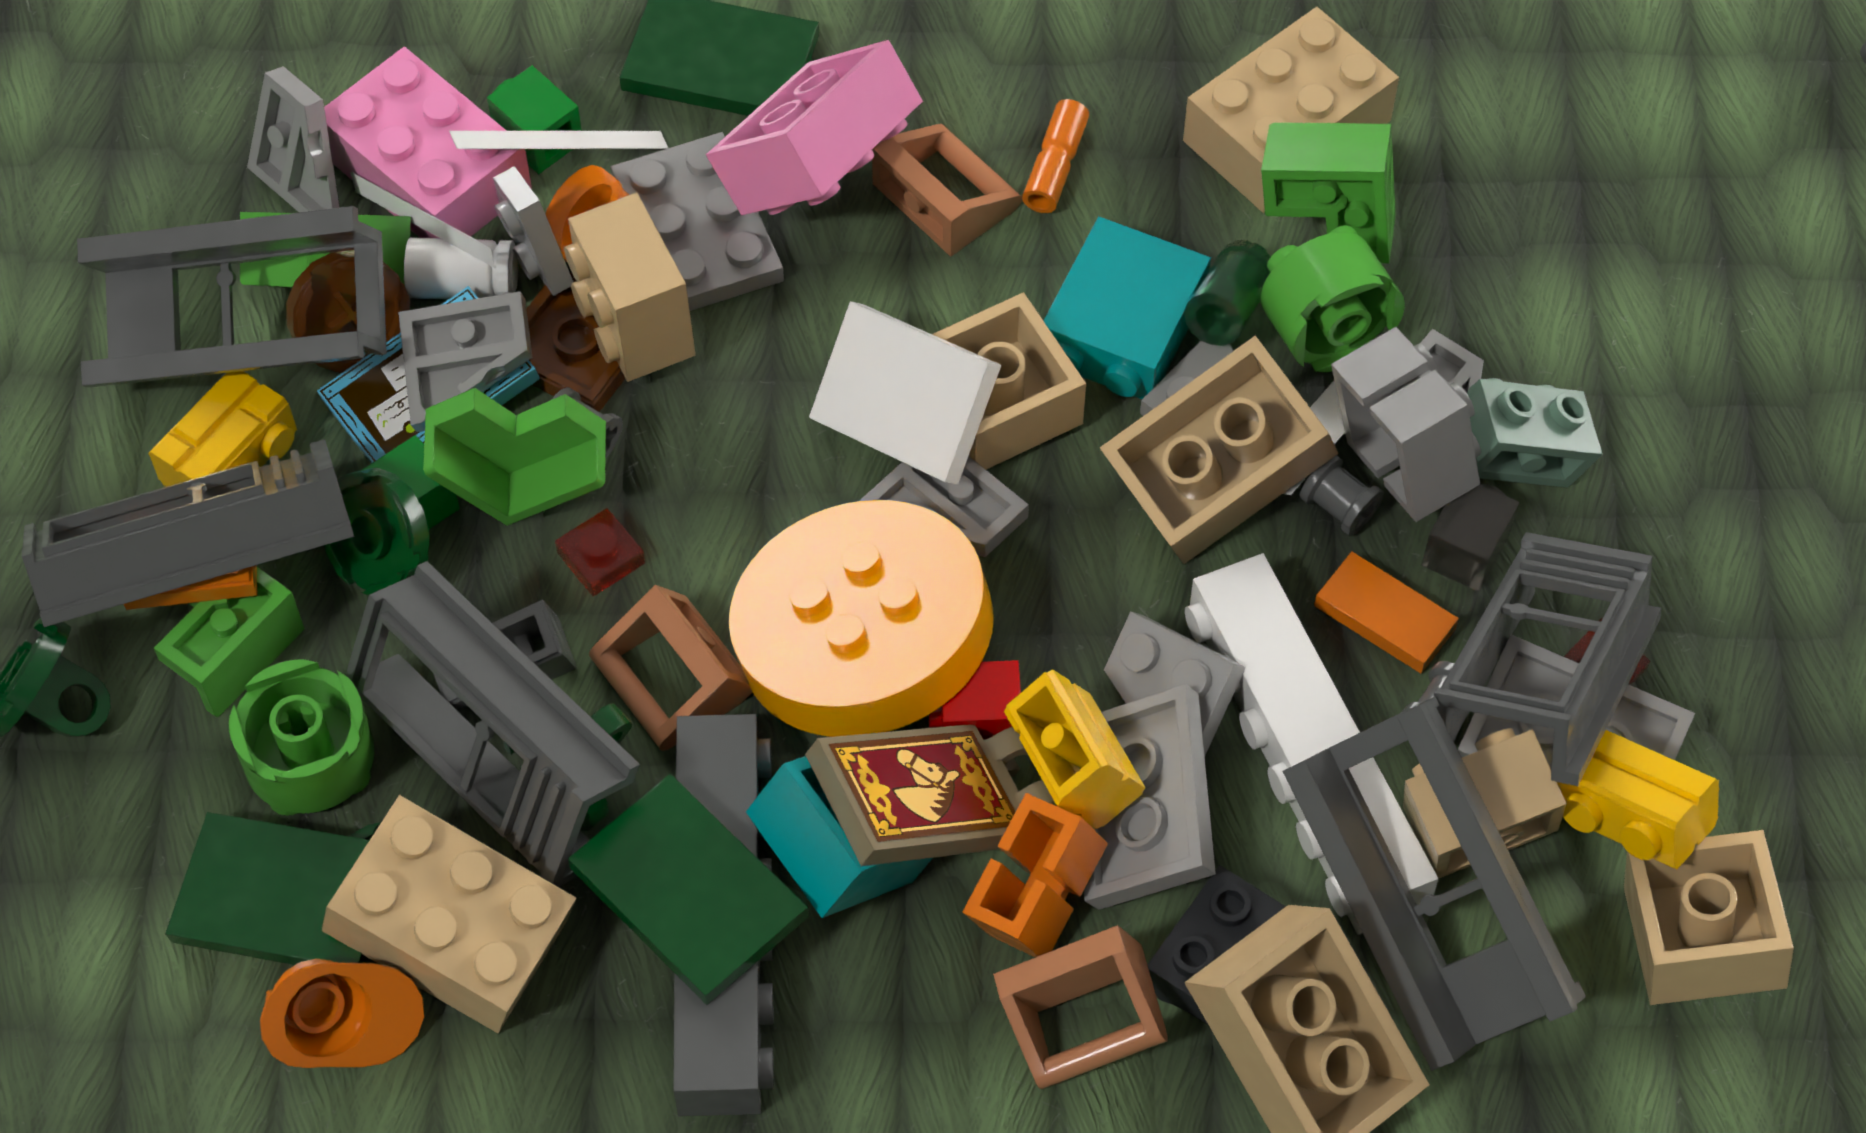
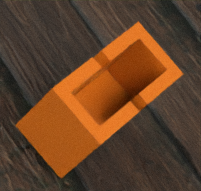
M1025 793L998 847L1025 872L1030 874L1026 884L1002 863L991 858L962 913L991 937L1033 957L1051 952L1074 910L1065 901L1068 893L1071 892L1079 897L1082 895L1108 843L1082 817Z

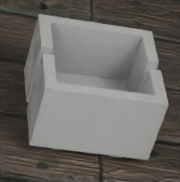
M1394 327L1331 364L1348 445L1377 478L1400 466L1399 470L1383 478L1384 485L1415 522L1480 485L1476 457L1481 455V449L1476 437L1472 433L1470 418L1475 415L1473 404L1461 385L1457 382L1449 385L1439 374L1434 358L1424 345L1418 343L1413 346L1397 327Z

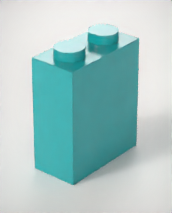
M1098 216L1044 322L1081 377L1105 385L1117 395L1124 397L1134 396L1143 399L1165 377L1207 292L1211 257Z

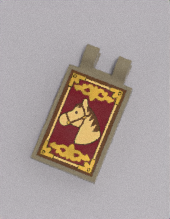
M975 725L817 738L805 754L861 866L999 850L998 844L1025 793L1057 806L1043 780L1037 781L1018 791L1011 778L1020 770L1014 758L1028 754L1019 739L1020 734L1015 732L1013 727L1005 729L986 740H983Z

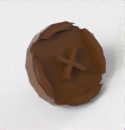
M354 250L329 253L313 261L295 280L286 302L287 327L292 338L357 331ZM383 261L386 342L401 333L398 312L410 310V297L398 274ZM363 358L315 364L328 370L343 373Z

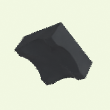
M1220 865L1215 871L1216 874L1211 876L1147 964L1156 997L1163 1002L1183 1009L1208 1024L1184 982L1286 907Z

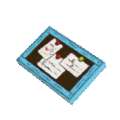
M467 286L443 304L478 299V297ZM401 333L386 342L387 354H369L317 390L322 401L370 463L375 462L414 435L423 444L425 440V431L416 432L410 423ZM528 360L482 393L503 405L539 380L540 377L535 367Z

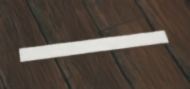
M449 131L457 149H668L661 131Z
M350 172L355 191L358 194L399 216H411V223L496 269L491 247Z

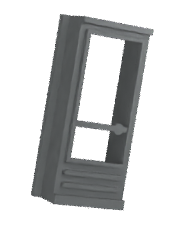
M340 207L77 239L78 263L104 272L106 277L108 358L81 361L82 386L84 387L364 358V355L387 354L382 232L358 221V208ZM354 250L357 331L234 344L232 286L236 282V275L232 272L231 264ZM220 266V272L217 274L216 280L218 285L221 286L223 346L181 350L178 270Z
M325 439L309 443L312 453L300 456L298 450L290 451L291 459L279 462L278 455L270 457V465L259 467L258 462L254 461L45 521L41 531L36 530L34 523L25 525L22 559L40 610L43 626L57 624L354 537Z
M1526 532L1521 540L1520 551L1442 687H1436L1434 691V697H1436L1440 705L1436 708L1452 740L1455 739L1469 712L1554 729L1551 781L1578 786L1661 618V608L1649 606L1653 556ZM1535 587L1611 602L1601 622L1528 607L1535 594ZM1527 618L1595 632L1560 702L1483 687L1501 656L1510 635L1513 634L1521 619Z
M427 561L417 565L413 576L369 595L345 675L353 682L360 697L502 837H505L513 845V848L518 850L527 859L528 863L532 864L541 873V878L557 887L577 878L578 876L570 869L568 858L590 841L580 831L589 806L633 783L640 764ZM389 630L482 719V721L476 723L475 728L399 654L380 662ZM494 732L524 760L520 771L488 741L493 738Z
M1432 697L1282 771L1431 1071L1455 1062L1478 1043L1545 1015L1549 1022L1577 1010V1004L1586 997L1579 981H1573L1436 708L1440 706L1436 697ZM1407 740L1477 877L1438 896L1428 894L1421 899L1418 905L1349 768ZM1482 888L1508 939L1447 965L1422 914L1435 915L1441 910V906Z

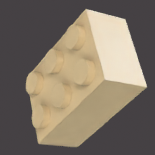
M1315 7L1188 97L1183 141L1262 213H1265L1261 168L1269 125L1272 123L1387 124L1391 121L1399 76L1320 8Z
M1256 335L1100 447L1183 564L1338 454L1328 431Z
M399 795L327 905L322 931L348 947L361 952L362 955L378 964L397 968L410 977L420 989L499 1034L566 924L577 898Z
M1286 906L1184 982L1271 1133H1370L1430 1085L1330 908Z

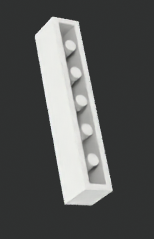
M1264 553L1194 578L1190 605L1185 607L1187 625L1193 638L1198 643L1205 641L1209 649L1246 667L1233 694L1242 711L1239 718L1243 734L1251 748H1261L1270 765L1268 767V778L1276 798L1281 804L1289 802L1299 821L1296 824L1297 835L1305 854L1311 860L1319 859L1328 877L1325 885L1334 910L1341 917L1348 915L1356 933L1359 935L1363 932L1282 771L1360 732ZM1372 757L1349 768L1418 905L1424 896L1434 894L1438 877L1376 761Z

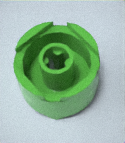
M1339 226L1330 233L1309 240L1299 247L1295 245L1285 246L1276 251L1268 260L1267 268L1270 274L1261 291V305L1296 361L1303 367L1304 362L1311 363L1315 371L1331 372L1332 363L1372 341L1385 327L1388 330L1397 327L1402 319L1405 308L1402 293L1367 242L1351 226Z
M304 659L289 660L260 671L246 684L247 692L243 695L236 708L233 705L229 716L231 741L249 785L263 801L270 805L272 810L286 816L297 813L319 812L332 808L348 799L351 795L362 791L368 785L371 778L370 770L374 759V740L358 690L353 682L338 670V674L319 667L318 662Z

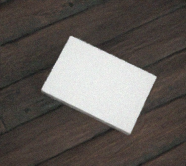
M850 301L809 418L937 479L958 484L1001 365L864 304Z

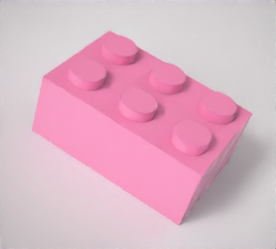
M882 41L808 62L714 146L706 156L741 216L767 210L769 215H774L788 209L797 202L806 200L810 206L817 205L828 200L840 190L841 186L838 181L845 174L863 167L874 158L872 149L879 142L890 139L904 130L908 125L905 118L923 100L890 41Z
M405 46L324 107L332 162L351 180L350 172H353L469 236L474 235L498 216L494 205L498 204L499 201L493 177L515 166L532 189L525 149L456 148L449 131L507 130ZM389 211V212H390L391 214H393L394 216H399V215H397V214H395V213ZM410 222V230L418 237L439 238Z

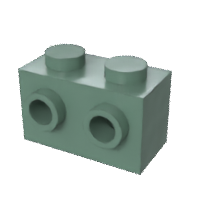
M1497 378L1479 379L1467 392L1475 410V415L1470 418L1471 429L1481 449V455L1476 457L1479 478L1568 488L1603 455L1584 391L1560 389L1551 385L1535 386L1503 382Z

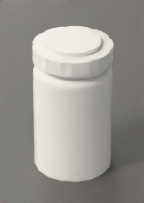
M410 237L407 241L404 260V281L409 297L417 299H450L467 286L472 289L478 298L515 292L518 283V260L513 251V247H515L514 241L500 240L496 244L493 240L476 239L491 247L496 266L495 269L440 238Z

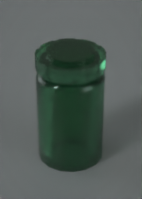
M1235 240V242L1225 245L1188 301L1184 312L1188 328L1199 340L1210 345L1224 346L1233 343L1241 335L1261 302V291L1270 274L1267 264L1271 255L1267 253L1265 248L1248 240Z

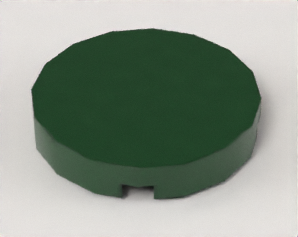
M371 468L343 475L337 481L354 537L324 545L338 576L348 585L356 583L365 590L361 593L369 596L374 592L413 576L417 565L428 560V526L424 510L413 490L396 474L380 468Z

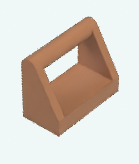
M943 124L898 133L890 139L881 141L872 149L874 153V158L872 159L873 185L950 257L1014 212L1022 202V196ZM938 151L974 184L984 196L960 201L920 163Z
M654 585L589 652V657L661 751L668 750L677 744V716L724 715L739 706L752 693L741 665L685 595L658 585ZM659 632L662 633L702 685L670 718H668L621 656Z
M1118 925L993 974L1000 1001L1032 1076L1040 1089L1047 1088L1168 1041L1167 1031L1142 945ZM1123 980L1141 1022L1049 1057L1038 1012Z

